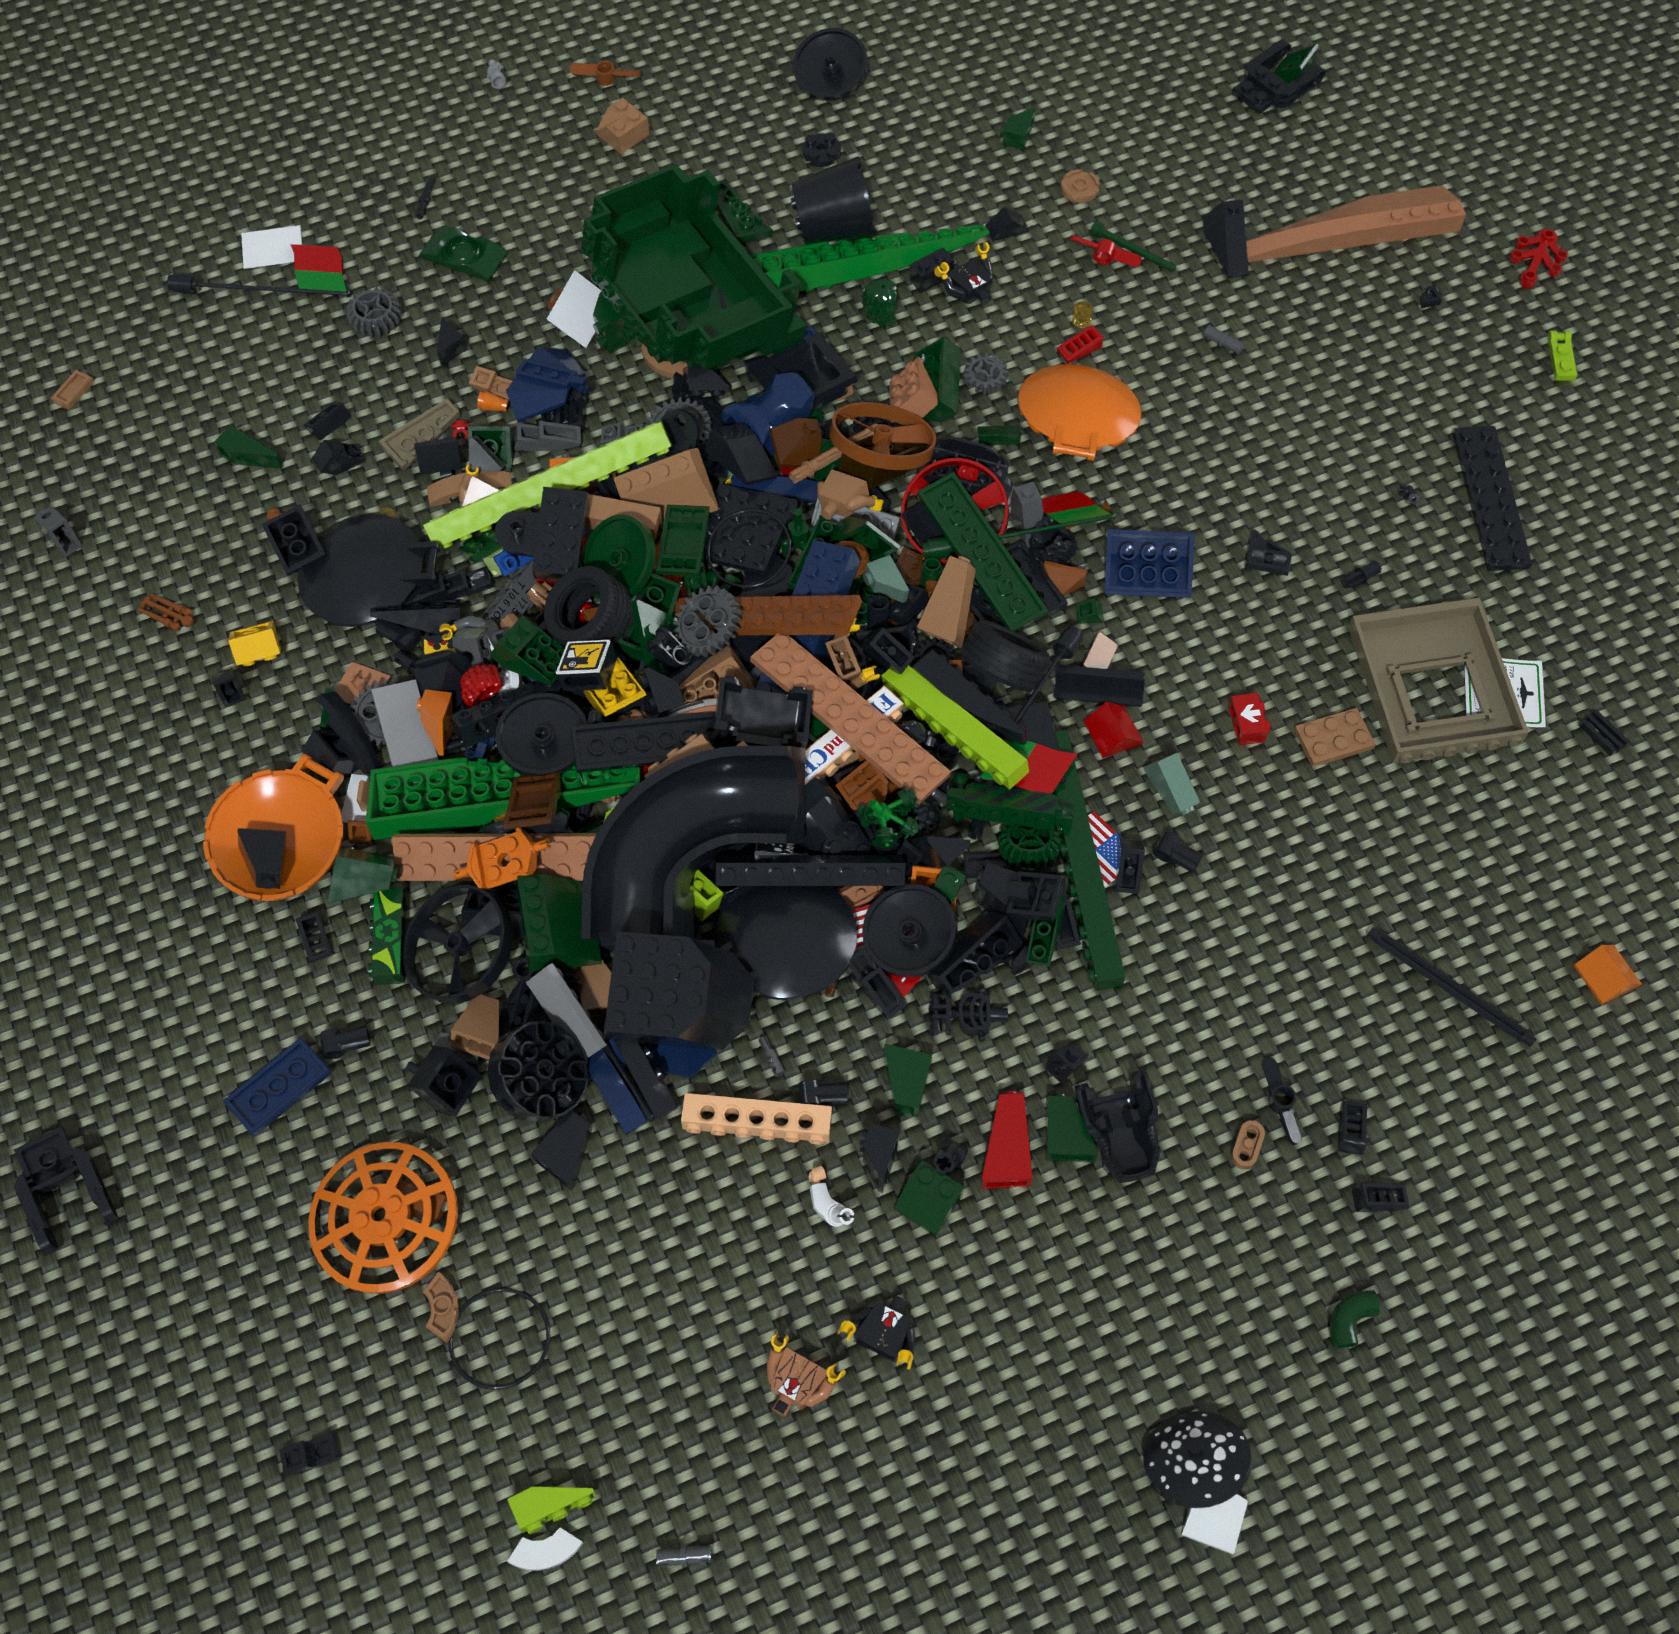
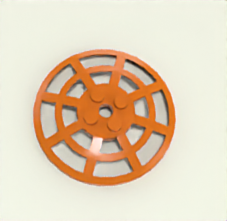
M382 1142L355 1150L342 1158L323 1178L315 1192L310 1207L308 1221L309 1238L312 1250L319 1264L327 1274L340 1284L364 1293L383 1294L395 1292L413 1285L423 1279L438 1265L453 1240L458 1218V1204L454 1185L440 1163L428 1153L415 1146L400 1142ZM378 1149H399L404 1151L397 1164L380 1162L367 1165L364 1153ZM412 1156H419L427 1162L438 1174L441 1181L426 1187L422 1179L411 1169L407 1168ZM354 1159L357 1171L353 1172L343 1181L336 1193L324 1190L336 1172L347 1162ZM392 1170L386 1184L373 1185L369 1172ZM402 1174L414 1182L418 1188L417 1191L404 1195L396 1188ZM360 1177L363 1190L354 1199L342 1196L349 1185ZM445 1191L448 1213L444 1232L429 1227L432 1217V1201L430 1196ZM319 1200H324L331 1203L328 1213L329 1234L317 1241L315 1234L316 1210ZM420 1200L423 1201L422 1223L410 1220V1204ZM339 1205L349 1209V1223L336 1229L335 1216L337 1206ZM384 1208L386 1212L385 1217L380 1221H375L374 1213L376 1210ZM405 1230L417 1233L411 1243L399 1252L395 1241L402 1236ZM352 1232L361 1240L356 1255L346 1249L340 1240ZM425 1237L439 1242L436 1250L428 1260L417 1270L409 1274L403 1260L419 1247ZM334 1244L339 1253L353 1263L349 1278L341 1275L331 1267L321 1252L323 1249ZM371 1245H385L389 1254L388 1258L379 1260L366 1259ZM393 1265L399 1277L396 1281L383 1284H364L359 1282L363 1267L383 1268Z

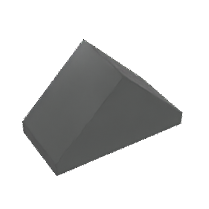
M474 435L469 440L470 470H476L478 467L479 471L499 472L505 467L502 461L477 435Z

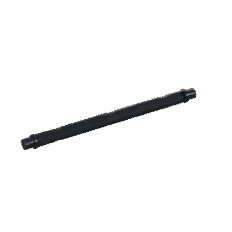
M1372 927L1367 936L1374 940V943L1399 958L1443 990H1446L1450 995L1494 1025L1500 1027L1501 1030L1520 1043L1523 1042L1531 1047L1537 1038L1529 1034L1530 1031L1503 1015L1502 1012L1385 932H1380Z

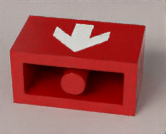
M1258 693L1232 696L1228 709L1238 745L1265 742L1271 728L1269 720L1265 719V705L1263 701H1260Z

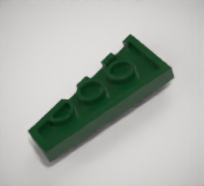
M725 180L718 181L720 187L716 209L726 227L739 243L772 236L773 230L762 223L763 220L759 215L755 216L750 211L751 207L739 199V195Z

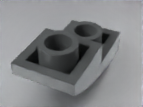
M620 422L602 426L601 444L605 445L644 428V424L624 427Z

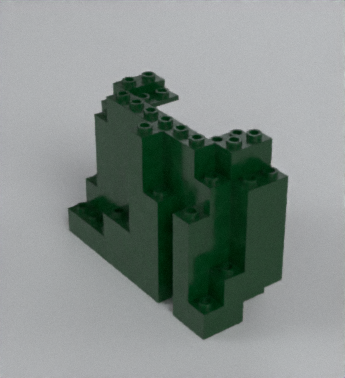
M678 164L595 196L592 217L584 219L581 250L592 261L591 279L593 283L599 286L604 297L610 300L615 311L624 318L622 333L625 340L629 341L634 348L644 344L649 355L654 357L658 363L669 360L673 365L683 361L686 362L690 369L701 365L704 370L711 368L713 371L757 351H760L763 356L770 353L776 354L802 341L806 324L795 311L801 287L799 279L790 269L783 271L780 286L777 289L715 213L720 187L717 179L709 170L688 178ZM718 289L722 290L726 308L720 307Z

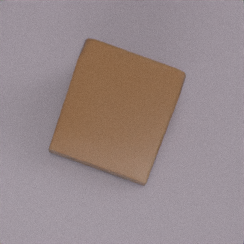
M364 780L359 782L357 802L362 811H367L369 783Z

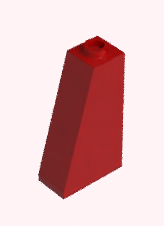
M1007 1091L999 1094L981 1180V1189L1031 1186L1033 1178L1024 1093Z

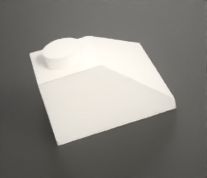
M1236 1494L1219 1505L1207 1508H1189L1181 1535L1234 1554L1248 1501Z

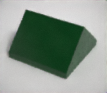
M1316 43L1288 53L1274 74L1283 79L1286 84L1298 78L1314 66L1319 47Z
M468 426V443L474 435H477L505 465L502 469H512L514 440L510 426Z

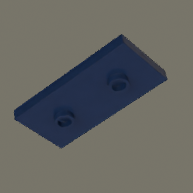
M299 1038L225 1098L223 1102L250 1134L255 1137L331 1075L332 1071L302 1038Z

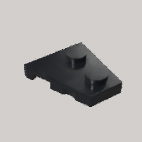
M1252 530L1245 568L1288 576L1292 553L1284 548H1280L1272 540L1266 541L1258 535L1259 532L1257 530Z

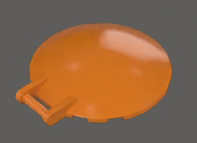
M1060 364L1042 368L1031 374L1023 382L1018 394L1020 414L1025 416L1028 426L1037 434L1041 432L1049 437L1048 440L1053 442L1052 454L1058 455L1063 453L1085 457L1087 460L1094 461L1096 450H1101L1102 446L1111 445L1115 447L1125 442L1127 437L1136 432L1141 419L1139 401L1125 383L1105 371L1085 365Z
M303 754L292 770L272 771L269 769L253 773L251 777L241 782L237 781L230 786L213 805L204 827L206 829L205 841L203 842L204 853L216 878L232 892L258 901L286 899L298 895L315 885L332 867L338 849L342 844L343 819L333 795L343 782L344 775L339 772L334 773L313 761L309 755ZM307 768L328 779L327 784L306 774ZM238 828L286 831V852L280 889L256 888L238 847Z

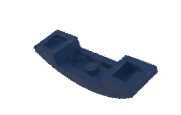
M600 1049L588 1057V1064H586L587 1074L591 1077L610 1107L625 1135L646 1124L647 1121L604 1051Z

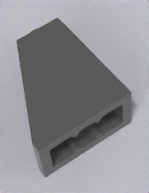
M1030 482L1013 488L1010 519L1017 532L1034 529L1035 524L1043 518L1042 498L1034 482ZM1031 534L1020 535V540L1029 549Z

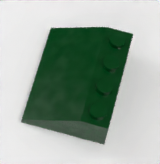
M544 874L517 876V898L529 972L541 971L551 963L558 969L602 964L598 938L581 939L583 882Z

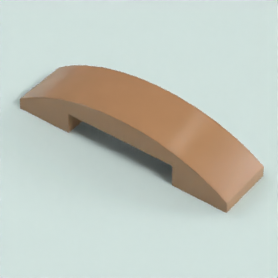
M476 366L469 385L481 392L488 391L509 400L506 389L512 380L497 376L495 371Z
M479 471L478 477L500 489L512 485L510 472ZM466 472L444 478L428 486L427 494L430 507L451 503L450 498L458 497V487Z

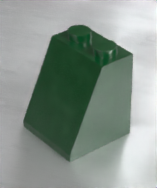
M339 847L335 859L328 902L333 903L388 890L390 883L396 882L399 865L394 864L395 859L393 856Z

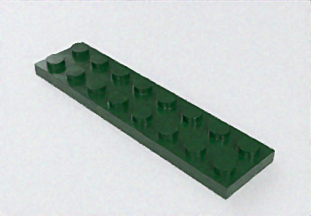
M954 472L917 491V497L957 556H963L971 561L970 564L976 569L974 581L1006 628L1017 632L1048 613V609Z

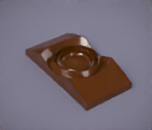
M560 772L546 776L514 777L503 823L504 830L550 824L557 819V801L561 798Z

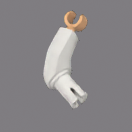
M822 1166L813 1168L808 1176L809 1181L813 1184L810 1186L813 1209L822 1219L834 1227L852 1223L854 1218H850L849 1215L854 1216L853 1211L831 1199L826 1183H820V1181L826 1179L824 1168Z

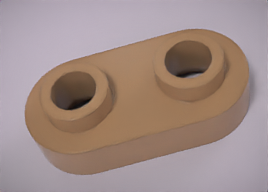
M1247 1121L1239 1130L1231 1159L1233 1164L1240 1169L1251 1168L1258 1158L1265 1137V1130L1259 1122ZM1247 1133H1253L1255 1135V1138H1249L1247 1136ZM1239 1155H1246L1248 1160H1241Z

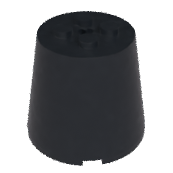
M859 156L791 183L794 197L791 198L793 210H797L799 216L795 218L798 230H802L805 243L876 237L875 226H870L873 216L864 174L858 171L861 168Z

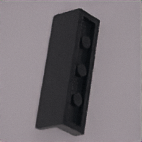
M1056 665L1054 699L1094 703L1110 702L1141 707L1143 704L1145 672Z

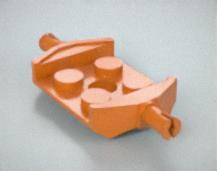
M516 828L515 833L480 845L472 843L466 867L454 870V877L458 880L471 876L479 889L488 890L515 881L517 876L532 875L537 868V855H539V851L551 848L550 841L546 838L534 842L524 829ZM506 855H509L510 862L507 866L503 867L502 860Z

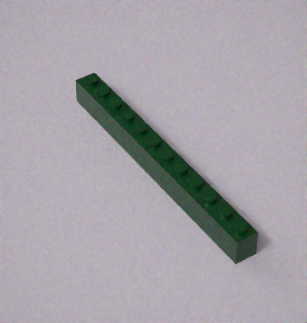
M1068 730L1056 731L1059 750L1073 753ZM1074 760L1065 773L1067 782L1058 785L1052 793L1058 798V805L1074 809L1072 825H1054L1061 839L1059 852L1061 856L1065 857L1066 863L1063 864L1065 877L1069 876L1070 879L1068 891L1070 898L1074 897L1075 901L1073 914L1075 919H1079L1078 934L1080 940L1084 941L1085 947L1082 948L1084 961L1089 963L1090 969H1087L1089 983H1093L1095 991L1123 987L1126 977Z

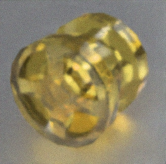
M1084 301L1076 303L1073 308V324L1081 328L1088 327L1092 322L1093 306Z

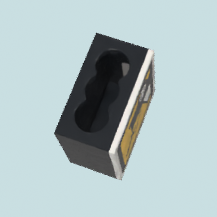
M611 641L567 642L556 671L563 691L607 689L617 660Z

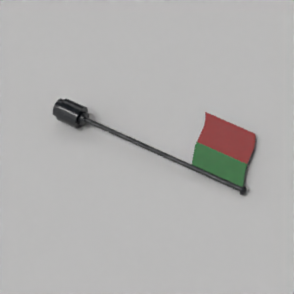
M290 244L294 253L295 276L299 289L199 283V279L194 274L173 273V275L169 274L167 278L168 290L179 294H195L199 287L340 295L347 298L351 296V292L346 290L343 280L340 251L337 247Z
M1069 626L1063 630L1053 645L1057 657L1015 718V723L1019 722L1059 660L1071 659L1083 642V633L1079 628ZM1002 738L1003 741L1028 760L1029 773L1013 786L1021 790L1052 794L1078 754L1058 751L1031 741L1021 745ZM980 770L978 775H974L976 782H981L982 780L996 782L987 771L983 772Z

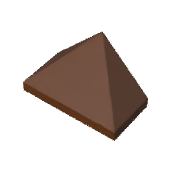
M1049 561L1044 562V571L1063 596L1084 586L1087 570Z

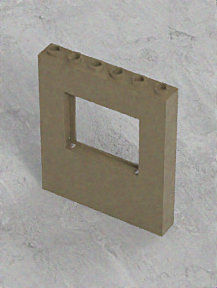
M1480 598L1352 617L1348 629L1392 763H1409L1418 759L1430 760L1437 756L1451 757L1457 753L1466 752L1471 754L1478 750H1496L1504 746L1516 747L1523 744L1529 731ZM1466 663L1483 713L1417 723L1401 674L1459 666Z

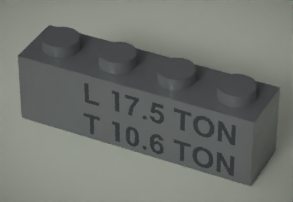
M533 560L515 571L481 614L480 618L494 620L500 630L502 629L500 622L506 615L514 614L520 618L525 611L534 605L527 595L528 591L536 583L532 572Z

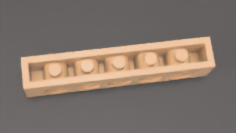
M685 1093L681 1124L682 1128L686 1129L687 1132L695 1134L701 1131H708L717 1136L730 1133L740 1138H749L751 1135L760 1136L764 1140L784 1138L787 1142L806 1140L811 1144L821 1145L824 1142L829 1143L832 1106ZM706 1112L714 1114L711 1119L706 1120L702 1118V1115ZM731 1114L739 1117L734 1122L726 1120L727 1116ZM756 1116L763 1119L759 1124H754L750 1120ZM778 1119L787 1120V1124L784 1126H778L775 1122ZM803 1121H809L812 1123V1126L802 1128L799 1124Z

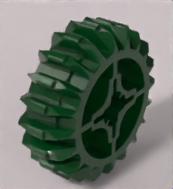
M1006 824L1005 828L1001 829L998 838L999 852L1003 857V861H1008L1010 866L1016 865L1017 869L1024 867L1027 871L1029 868H1034L1037 871L1039 867L1046 868L1047 864H1053L1061 848L1059 832H1056L1055 826L1052 831Z

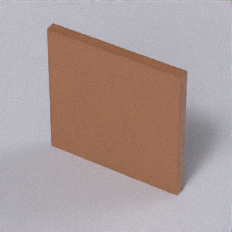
M351 662L334 692H337L346 704L356 705L353 697L360 698L359 690L366 692V685L373 688L374 681H377L380 686L383 680L386 679L388 684L392 677Z

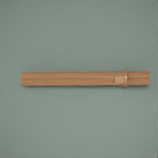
M875 423V424L871 425L870 427H872V428L875 429V426L878 425V424ZM866 428L848 438V440L855 443L873 435L874 432ZM834 446L810 461L802 462L801 466L790 472L789 478L795 484L806 477H812L818 470L841 458L842 452Z

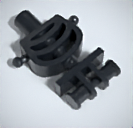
M982 987L978 988V994H965L960 1001L958 1010L951 1009V994L946 993L945 1005L941 1004L942 995L931 994V1005L928 1007V1011L933 1013V1015L928 1017V1021L931 1022L930 1033H942L941 1023H946V1035H951V1019L954 1020L955 1018V1020L958 1019L960 1029L965 1035H978L979 1042H984V1034H989L990 1022H1008V1008H990V997L983 995L985 990ZM971 1002V1003H970V1009H968V1010L965 1009V1010H964L963 1007H964L967 1003ZM976 1004H980L978 1010H974ZM964 1019H965V1020H966V1019L969 1020L970 1026H968V1025L964 1022Z

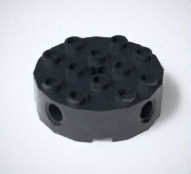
M534 1021L514 1027L499 1038L490 1053L487 1069L490 1090L500 1107L516 1119L534 1123L565 1115L579 1104L587 1090L589 1080L587 1078L586 1064H588L585 1049L575 1034L562 1024L555 1022Z

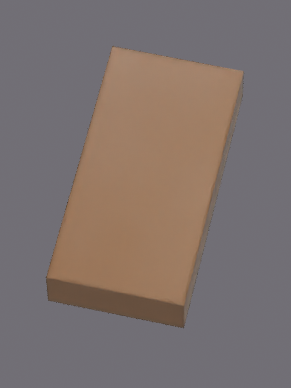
M75 370L51 397L52 402L70 410L94 383L93 377Z

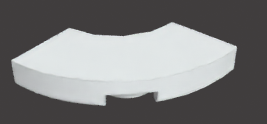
M559 1528L552 1536L544 1540L531 1541L522 1537L507 1562L524 1570L540 1571L548 1569L570 1559L580 1549L583 1542L562 1528Z

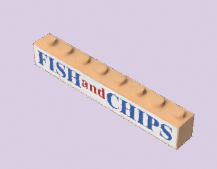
M885 686L866 700L893 723L902 717L901 712L904 703ZM829 730L805 750V785L814 777L818 779L827 775L831 777L838 770V766L843 762L848 763L854 757L856 751L836 733Z

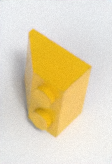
M274 621L230 632L228 642L236 666L242 664L243 667L255 664V660L263 658L265 661L277 658V654L281 652Z

